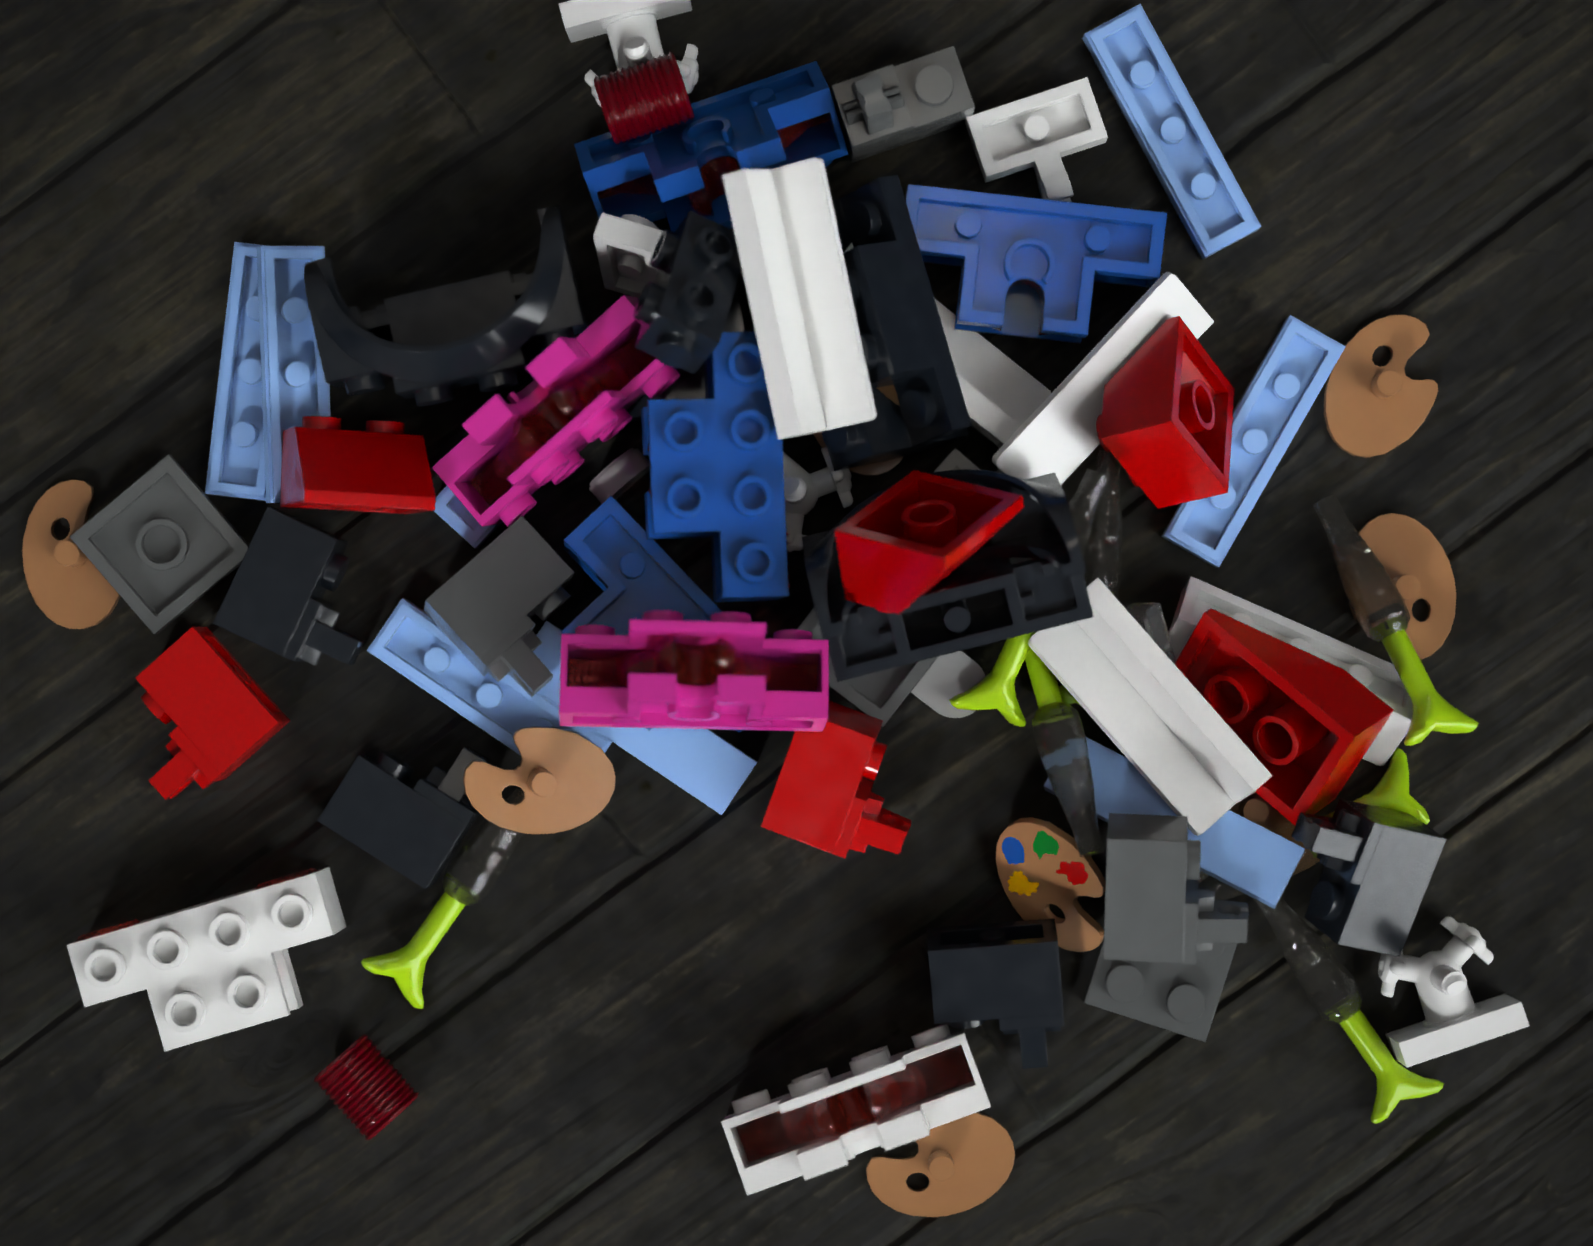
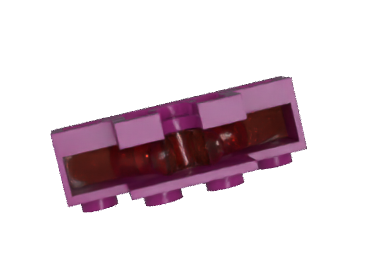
M623 295L576 338L559 337L526 367L535 379L520 392L515 393L512 391L508 394L507 399L512 404H507L500 394L494 395L462 424L469 434L432 467L482 527L497 525L502 521L509 527L521 516L524 517L537 504V501L532 497L535 491L550 480L557 485L569 477L584 462L583 457L579 454L580 451L597 438L602 442H606L615 436L631 421L632 416L627 410L644 394L650 400L658 397L680 377V373L676 368L661 363L655 356L634 348L642 321L633 317L638 302L637 297Z
M648 611L643 613V620L629 619L628 635H615V629L605 625L578 626L575 628V634H561L560 726L823 732L828 720L829 640H813L812 632L797 629L776 631L773 633V639H765L766 623L751 622L750 615L740 612L715 613L710 616V621H683V614L676 611Z

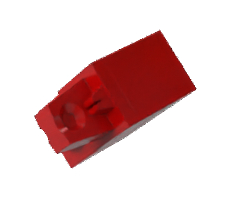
M191 627L135 677L146 690L141 699L147 708L163 723L168 724L173 720L177 725L168 734L172 740L165 746L174 757L148 780L165 800L176 797L194 780L202 789H206L213 782L225 780L290 722L288 717L207 627Z
M828 700V720L823 732L795 731L761 827L844 859L849 849L865 853L868 845L899 855L909 832L911 820L883 808L882 805L885 798L871 792L874 785L872 781H875L888 746L876 741L883 720Z

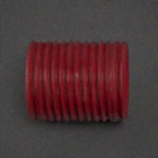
M669 52L668 55H659L658 59L653 57L651 61L647 59L645 63L642 61L639 65L634 63L633 67L628 65L627 69L622 67L621 71L616 69L615 73L610 71L608 75L602 74L600 78L597 76L594 78L595 88L614 143L617 145L621 141L625 143L626 140L630 141L631 138L643 137L644 133L649 135L650 131L655 133L656 129L661 131L662 128L667 129L669 125L673 127L675 123L680 125L681 121L687 123L688 119L693 121L695 117L675 55L672 52Z
M363 1034L314 1078V1082H319L318 1087H321V1090H325V1095H330L329 1100H334V1105H338V1109H342V1114H347L346 1119H351V1124H355V1129H359V1133L365 1135V1140L372 1139L418 1097L419 1093L414 1092V1087H410L411 1083H406V1078H402V1073H398V1069L394 1068V1064H389L390 1059H385V1054H381V1049H377V1045H373V1040L368 1039V1034Z

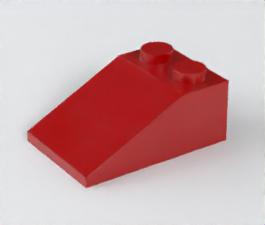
M1214 609L1204 612L1175 662L1177 668L1272 774L1255 792L1294 826L1297 823L1300 812L1314 815L1336 799L1394 711L1343 668Z

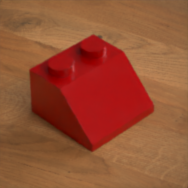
M1180 316L1167 319L1104 386L1102 414L1097 417L1096 421L1097 436L1103 449L1113 454L1127 471L1133 485L1140 487L1158 509L1228 493L1235 389Z
M303 416L302 427H292L283 430L280 507L389 514H413L435 511L436 496L424 435L404 434L405 423L366 421V431L341 430L340 418Z
M913 470L834 530L845 600L873 607L879 612L900 614L977 552L1024 508L1023 496Z

